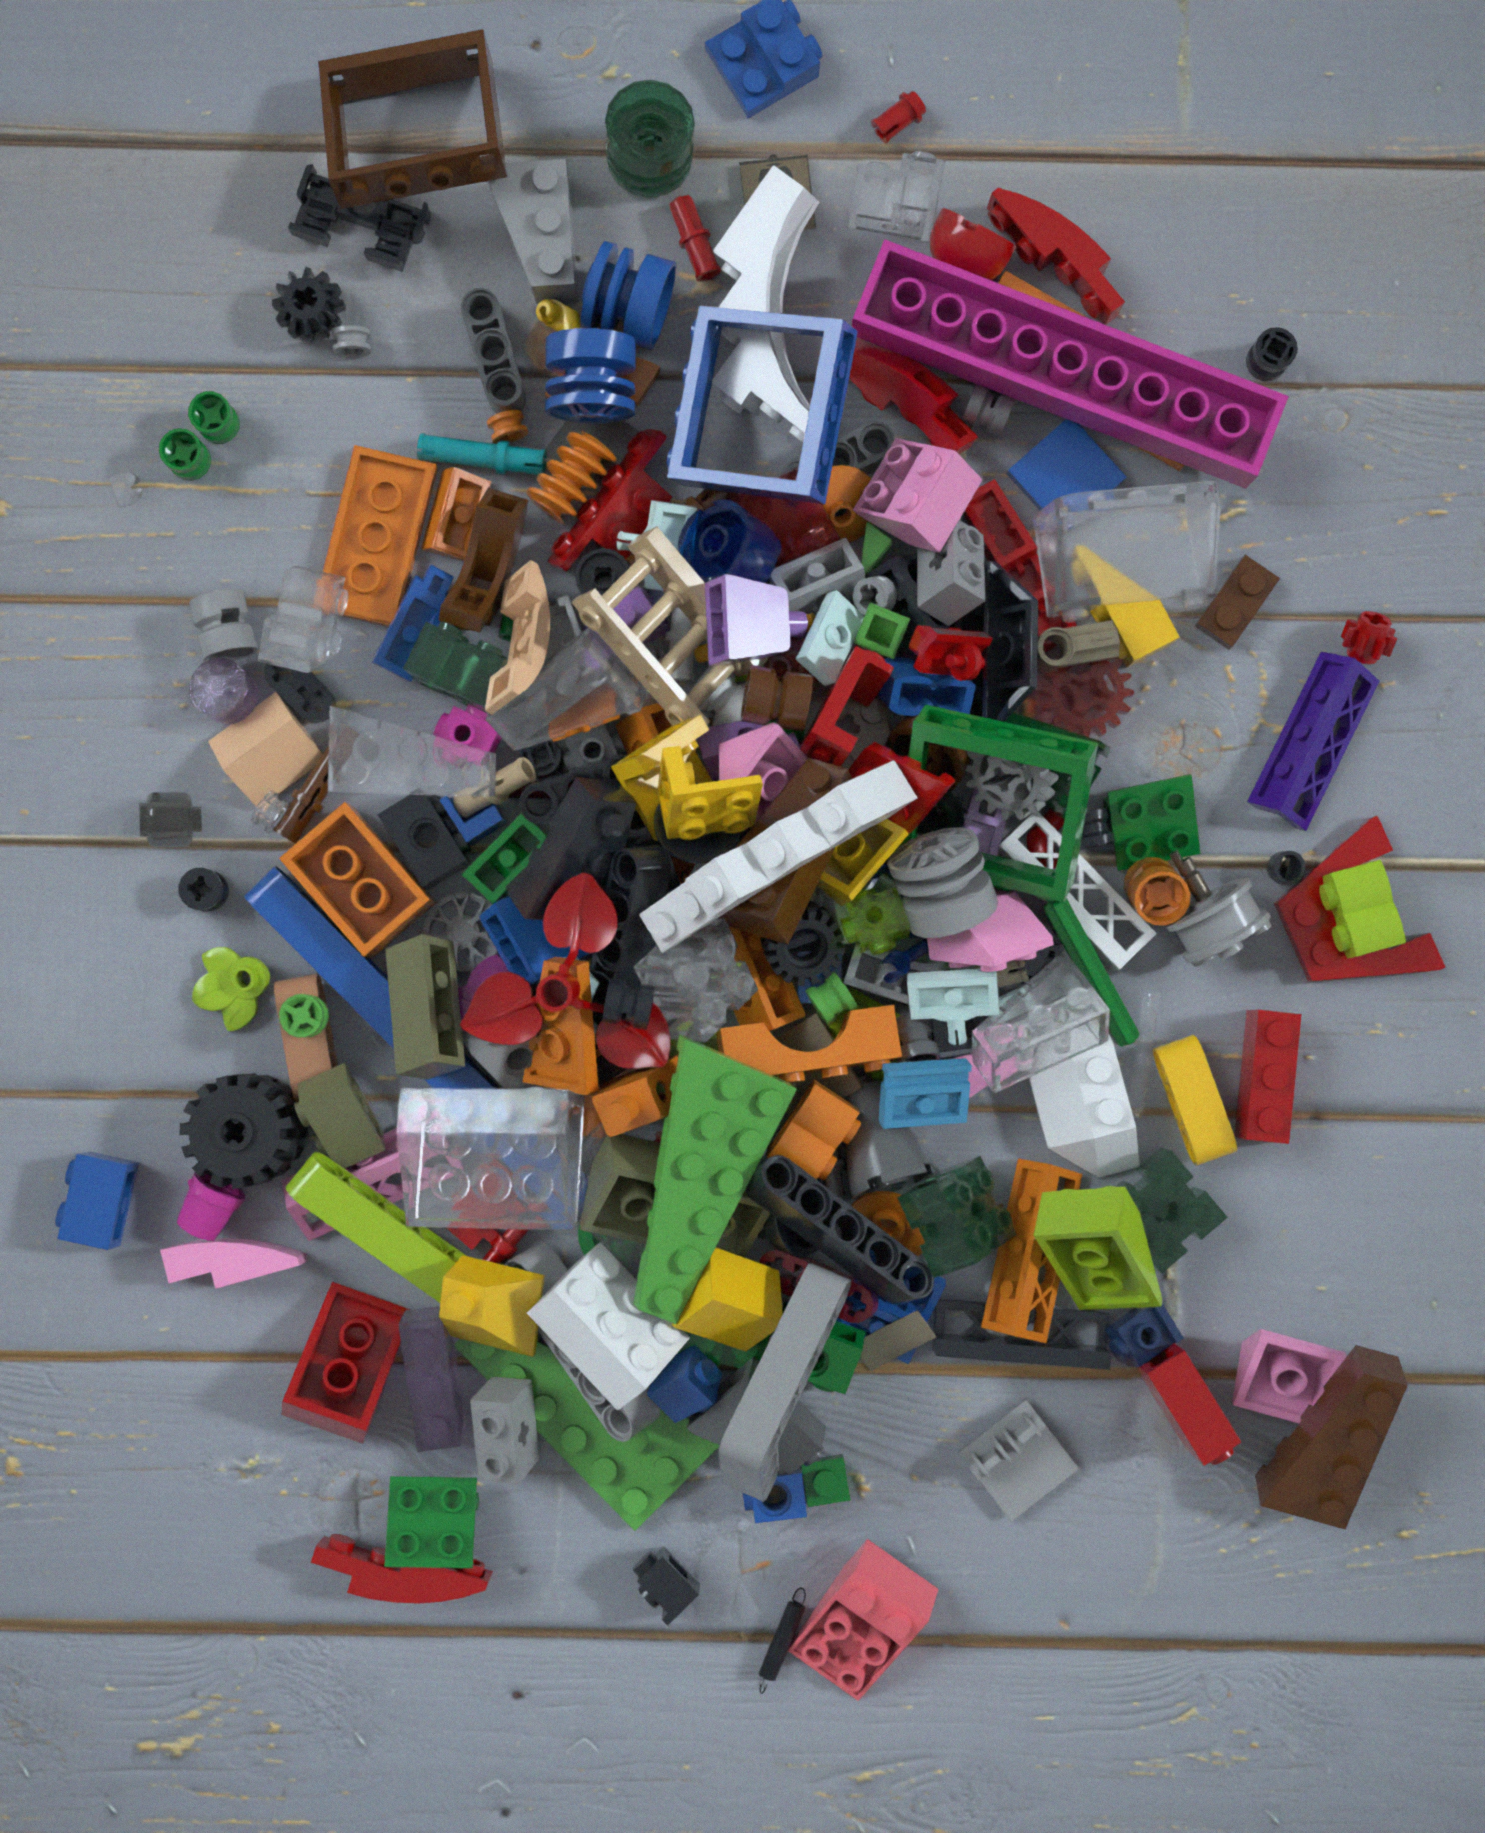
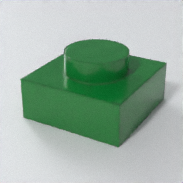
M843 1454L818 1458L809 1466L801 1465L808 1507L851 1501Z

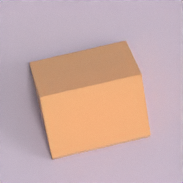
M274 692L208 741L223 771L259 810L309 774L323 754L277 692Z

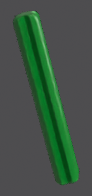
M1067 897L1064 902L1057 900L1048 901L1044 905V912L1116 1044L1120 1047L1133 1044L1140 1033Z

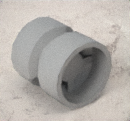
M218 590L202 594L190 600L189 606L194 626L203 631L197 639L204 662L222 663L234 661L257 652L258 646L253 627L245 623L250 614L245 593L242 590Z

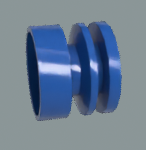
M604 241L598 250L594 262L590 266L582 294L581 327L597 328L602 319L601 329L615 330L621 320L624 321L623 333L634 337L636 346L652 350L658 341L669 309L676 277V262L647 254L637 271L634 270V250L632 248L624 247L617 261V244Z
M598 328L560 330L550 333L546 337L545 366L548 371L561 375L545 383V390L547 394L551 395L545 400V412L548 416L580 424L619 422L635 416V402L630 399L635 394V385L627 379L620 378L636 370V342L634 337L623 332Z

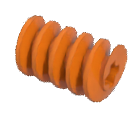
M580 431L581 434L575 432L568 433L567 441L572 448L565 446L557 448V455L562 462L553 459L547 462V468L552 476L544 473L538 474L537 482L543 490L534 487L527 489V495L530 500L544 513L564 526L566 524L560 517L563 513L573 517L577 515V512L571 505V501L587 502L586 497L580 490L582 486L594 490L597 488L590 475L596 473L606 476L607 472L602 466L601 460L605 459L614 463L617 460L616 456L605 445L584 431Z

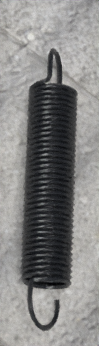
M802 1587L795 1591L792 1601H788L778 1624L779 1626H777L778 1628L773 1636L774 1638L771 1640L768 1652H766L767 1654L758 1672L759 1676L763 1678L759 1688L760 1694L765 1692L768 1685L765 1684L764 1690L761 1692L764 1679L776 1681L784 1662L783 1660H785L784 1658L806 1609L803 1605L806 1599V1592ZM800 1589L804 1591L802 1604L794 1600L797 1591Z

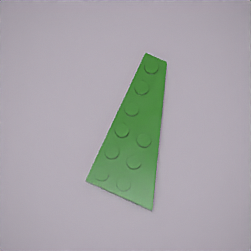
M679 1034L677 1043L679 1056L676 1073H672L670 1084L672 1097L669 1115L664 1119L653 1184L656 1188L653 1208H649L647 1225L649 1226L645 1251L641 1254L633 1301L638 1310L674 1324L677 1323L797 1090L791 1083Z
M459 1339L454 1344L456 1349L487 1380L491 1377L532 1380L537 1432L634 1531L720 1446L692 1434L687 1429L690 1416L674 1423L661 1409L659 1417L652 1424L628 1441H617L606 1431L549 1346L538 1340L536 1353L533 1357Z

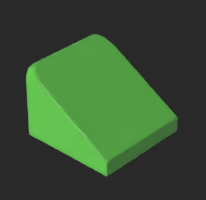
M869 522L866 523L860 561L864 567L865 575L881 564L889 554L892 546V540Z
M870 602L854 644L894 659L910 618Z

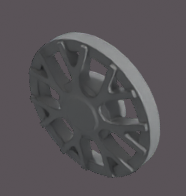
M457 892L441 898L429 910L423 926L424 935L454 941L456 971L458 972L473 971L481 961L498 953L487 931L481 932V927L478 923L480 921L478 916L482 914L484 907L488 909L493 904L487 899L469 892ZM464 899L463 904L460 906L458 900ZM469 899L481 903L474 918L465 915ZM453 901L459 915L450 920L442 907ZM438 911L441 914L440 918L435 917ZM433 920L447 924L444 935L431 934ZM480 937L493 944L486 956L474 947L480 940ZM459 949H469L471 964L458 965ZM476 954L482 958L478 962L475 961Z

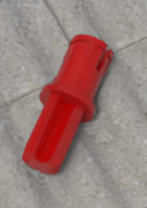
M690 195L676 197L670 203L669 208L681 237L679 246L682 249H686L695 272L696 280L698 282L710 280L721 273V268L716 261L709 242L710 230L704 228L693 198Z

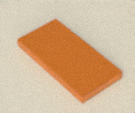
M354 445L314 603L316 610L389 627L409 587L438 470L436 464Z

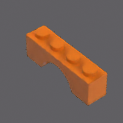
M894 1005L849 1011L844 1015L839 1033L832 1043L823 1049L811 1052L797 1051L784 1046L774 1038L764 1022L720 1028L716 1032L719 1052L788 1083L805 1081L804 1073L821 1071L822 1079L848 1075L847 1067L864 1065L865 1073L883 1071L882 1064L890 1063V1061H895L902 1057Z

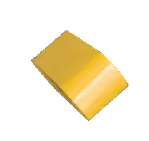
M1193 1034L1153 1048L1152 1053L1155 1065L1184 1145L1193 1164L1198 1166L1237 1152L1234 1133L1206 1056L1197 1037Z

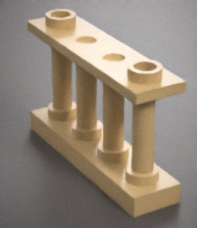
M656 526L638 535L627 546L635 555L636 562L602 596L596 589H593L576 597L571 603L579 611L581 621L589 629L596 631L665 710V716L672 725L700 714L706 725H708L710 721L699 710V707L732 672L737 677L746 675L750 665L762 667L768 658L714 666L687 695L674 681L671 674L704 640L708 641L705 583ZM650 574L663 588L664 595L630 629L613 609ZM678 607L691 621L692 628L658 662L642 642Z

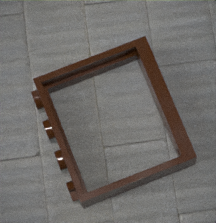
M483 29L318 61L328 180L340 209L507 177L493 61ZM477 49L478 53L468 55L467 50ZM342 75L343 79L335 81L333 76ZM479 76L487 143L353 169L349 168L343 102Z

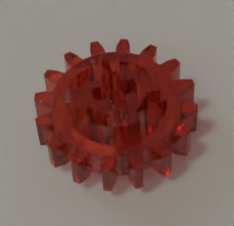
M1121 658L1112 663L1105 660L1081 664L1087 665L1089 668L1080 675L1072 672L1068 674L1066 672L1071 668L1081 665L1059 668L1057 672H1044L1042 677L1050 682V685L1041 687L1039 694L1049 697V701L1041 707L1042 711L1053 710L1055 713L1050 724L1057 725L1062 721L1066 724L1065 729L1074 731L1075 728L1079 729L1080 734L1089 737L1091 729H1094L1098 737L1105 735V723L1114 729L1119 726L1121 722L1116 713L1126 715L1131 708L1123 702V699L1131 698L1134 695V690L1124 688V683L1132 677L1131 673L1120 674L1117 670L1123 662ZM1105 674L1112 683L1113 691L1107 688L1104 680ZM1085 684L1091 686L1090 694L1093 695L1088 701H1084L1081 698L1083 691L1080 689ZM1059 693L1065 695L1070 707L1068 711L1062 705ZM1094 709L1100 712H1107L1096 719H1084L1087 712Z

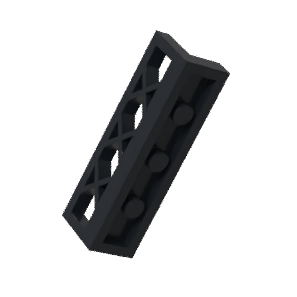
M939 1299L935 1306L934 1334L937 1338L933 1339L932 1350L936 1356L1110 1370L1111 1352L1106 1348L1107 1333L1104 1330L1108 1327L1109 1313L1054 1308L1051 1321L1059 1330L1046 1343L1029 1339H1013L1015 1336L1006 1335L1003 1338L992 1337L986 1329L981 1328L983 1315L977 1320L970 1312H984L986 1302ZM1035 1307L1030 1311L1027 1326L1036 1319L1037 1312ZM945 1309L964 1311L973 1321V1324L960 1335L943 1333ZM1056 1318L1071 1320L1062 1326ZM1081 1320L1097 1321L1096 1345L1077 1344L1068 1331ZM979 1328L985 1337L970 1335ZM1064 1335L1070 1343H1058L1056 1341Z

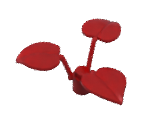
M581 873L565 882L554 894L546 908L543 927L547 941L555 947H570V952L563 964L559 966L558 972L543 978L537 986L536 996L533 997L532 987L523 976L512 972H499L491 975L476 990L470 1006L460 1023V1027L463 1030L487 1042L516 1045L529 1041L541 1030L543 1016L540 1009L536 1006L538 1003L544 1009L551 1012H558L570 1006H573L575 1009L582 1008L599 1013L604 1012L605 1005L579 998L580 984L576 977L569 973V969L575 961L579 949L588 953L601 951L613 941L618 929V914L613 901L591 874ZM654 1002L647 1030L633 1028L631 1023L626 1022V1020H621L618 1024L601 1021L597 1027L596 1041L598 1049L603 1057L612 1064L622 1068L635 1069L664 1067L668 1063L671 1048L670 1032L662 1011Z

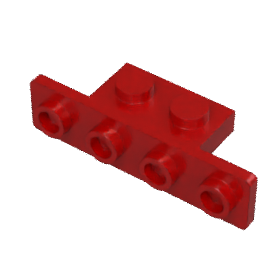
M647 428L645 431L638 432L631 439L627 446V455L619 465H614L607 471L606 476L602 479L603 487L594 499H588L580 507L576 515L578 520L570 531L561 534L552 545V555L547 561L550 565L563 571L569 570L590 540L600 548L615 550L625 559L629 557L632 552L618 550L617 541L628 543L632 541L618 539V533L620 531L639 535L644 533L648 526L651 500L669 503L673 498L643 471L667 438L662 431Z

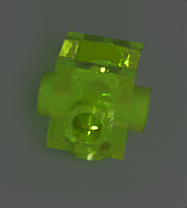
M895 887L878 893L875 888L859 892L852 902L846 903V917L840 919L847 943L855 942L859 954L869 950L871 955L890 951L896 947V941L909 937L911 929ZM875 920L878 923L873 924L868 921Z

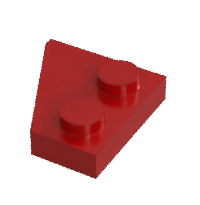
M874 742L861 752L848 771L854 779L893 760L896 762L917 799L887 819L906 829L909 834L919 825L956 780L946 773L938 777L920 769L921 762L908 756H899L892 749Z

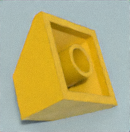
M462 1255L443 1276L439 1318L451 1337L533 1357L536 1353L539 1326L527 1312L542 1298L545 1275Z

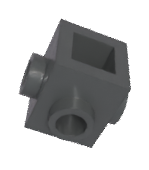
M602 724L591 728L588 732H580L564 738L569 751L563 753L562 756L568 770L615 754L627 753L618 732L615 731L609 734L606 725ZM601 750L597 758H588L591 751ZM611 768L609 778L614 780L617 776Z

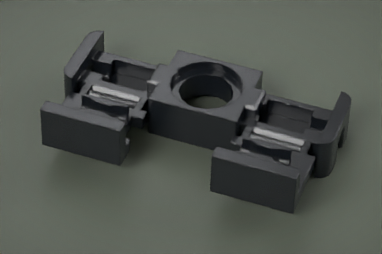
M309 164L304 170L297 190V197L301 206L295 223L290 222L288 229L292 236L328 247L331 235L327 232L331 221L337 222L336 211L341 220L374 230L375 236L379 237L375 248L365 247L364 255L368 261L403 272L413 244L409 237L412 236L415 244H420L423 241L425 235L424 223L429 224L431 212L426 202L423 203L422 209L392 199L375 202V207L367 214H359L353 210V207L340 209L328 178L317 175L314 165Z

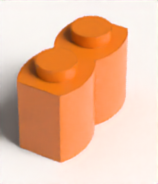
M813 1080L766 1151L767 1158L775 1155L784 1156L815 1179L825 1180L837 1161V1158L833 1156L835 1149L841 1141L848 1144L861 1125V1122L856 1119L859 1115L858 1107L821 1083Z

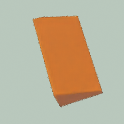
M456 467L444 469L440 476L421 549L464 561L471 538L476 506L486 490L490 488L492 481Z

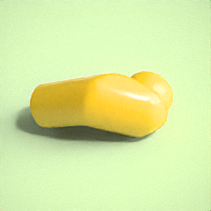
M544 299L538 303L536 316L546 326L555 331L582 328L579 313L561 301Z

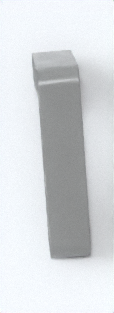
M813 1263L807 1265L722 1438L718 1455L723 1484L762 1502L767 1499L779 1471L778 1442L846 1301L851 1286V1279Z

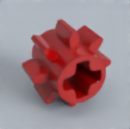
M1373 611L1362 612L1357 621L1347 619L1340 636L1344 639L1342 646L1347 647L1346 654L1362 664H1375L1380 659L1381 654L1390 657L1398 639L1394 637L1396 630L1391 628V620L1385 615Z

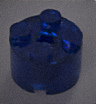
M725 499L713 501L714 506L709 507L705 511L698 509L688 518L678 539V552L704 583L723 575H734L766 583L774 570L777 557L781 551L780 540L775 537L774 532L766 523L739 504Z

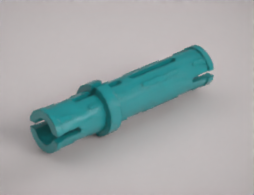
M420 433L417 443V449H422L417 452V459L421 461L427 460L495 469L496 474L506 475L508 471L532 475L545 474L547 461H543L547 458L546 449L539 450L510 446V442L504 440L494 444L426 435V433Z

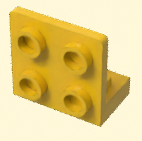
M701 714L672 725L611 766L622 787L636 802L635 809L655 841H658L654 831V815L659 804L657 789L662 748L680 746L684 763H692L695 783L713 782L694 750L699 746L695 739L709 731Z
M681 747L662 748L657 795L667 839L681 838L692 840L706 833L720 831L738 833L746 830L748 827H752L756 821L763 787L761 776L754 775L695 784L692 763H684Z

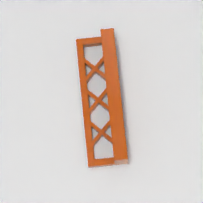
M1018 1158L981 1328L1038 1342H1047L1060 1278L1033 1236L1042 1192L1056 1191L1059 1177L1066 1179L1064 1189L1079 1190L1083 1174L1052 1164ZM1044 1265L1046 1273L1044 1281L1039 1285L1037 1280L1039 1269ZM1035 1307L1037 1314L1033 1331L1026 1330L1030 1311Z

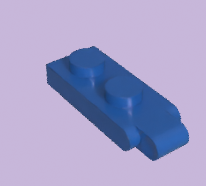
M432 564L428 567L423 579L416 575L414 576L371 663L408 682H412L442 622L439 621L440 607L448 595L447 590L454 576Z

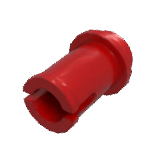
M911 91L908 94L902 92L899 95V101L877 118L872 119L871 125L873 128L878 127L874 130L876 135L883 143L887 144L890 139L911 123H920L922 115L926 113V107L916 92Z

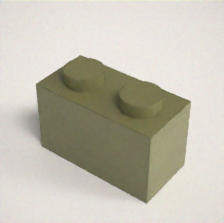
M346 1063L298 1083L299 1102L294 1104L295 1110L304 1127L311 1125L316 1133L314 1141L319 1153L330 1157V1159L345 1169L386 1150L382 1126Z

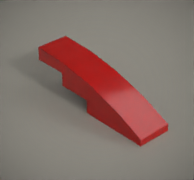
M993 479L980 486L963 514L969 526L976 528L984 535V555L987 561H994L1000 564L1038 600V636L1052 627H1061L1063 629L1076 627L1077 624L1058 596V586L1037 554V545L996 480ZM1045 640L1043 651L1046 653L1058 645L1050 640Z

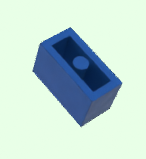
M90 1151L76 1154V1159L70 1161L65 1175V1183L69 1185L66 1202L63 1201L60 1204L56 1214L55 1225L60 1227L57 1239L105 1250L119 1247L123 1237L139 1162Z

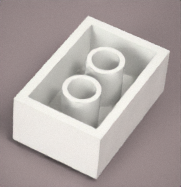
M599 1242L577 1261L527 1314L618 1411L647 1389L690 1337L683 1330L673 1327L671 1322L637 1309L633 1303L637 1280Z

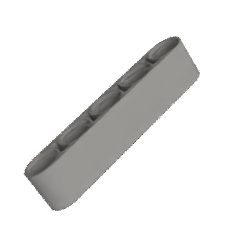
M544 1243L534 1245L505 1263V1266L545 1275L542 1297L568 1271L557 1253ZM539 1327L538 1332L611 1437L617 1441H628L657 1420L660 1408L647 1396L649 1386L617 1411Z

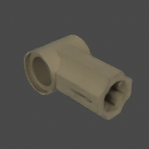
M1113 620L1064 629L1052 627L1045 630L1038 636L1037 670L1053 672L1063 667L1118 658L1120 641L1118 630L1115 628ZM1045 640H1050L1058 645L1060 649L1058 660H1052L1045 655L1043 651Z

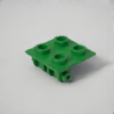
M1191 774L1107 791V797H1103L1104 809L1108 808L1112 833H1114L1116 841L1114 842V850L1118 871L1129 869L1134 863L1147 857L1160 858L1165 861L1172 860L1169 854L1176 849L1182 858L1201 854Z
M390 1476L384 1567L473 1568L476 1510L479 1508L477 1477Z

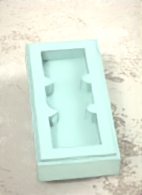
M835 590L826 594L796 658L824 686L836 682L864 618L839 591Z

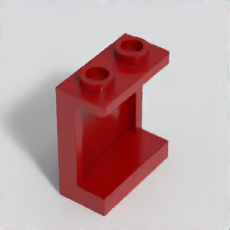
M858 646L854 648L842 667L836 682L832 684L799 746V749L807 758L842 766L858 738L835 726V723L849 697L865 706H870L888 680L894 667L885 662L881 655L871 650H863Z

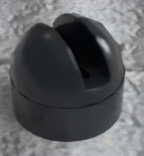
M1279 851L1272 855L1267 862L1268 875L1278 884H1296L1305 874V861L1295 851ZM1283 857H1285L1286 859L1284 860V862H1283V864H1282V867H1281V870H1280V873H1279V868H1280L1282 859H1283Z

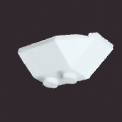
M1090 1002L1052 1012L1047 1025L1025 1063L1047 1148L1098 1178L1140 1167L1136 1125L1116 1051L1095 1003Z

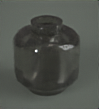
M186 792L150 793L146 798V803H139L140 837H147L148 843L153 847L188 846L192 842L193 832H202L201 806H192V799Z

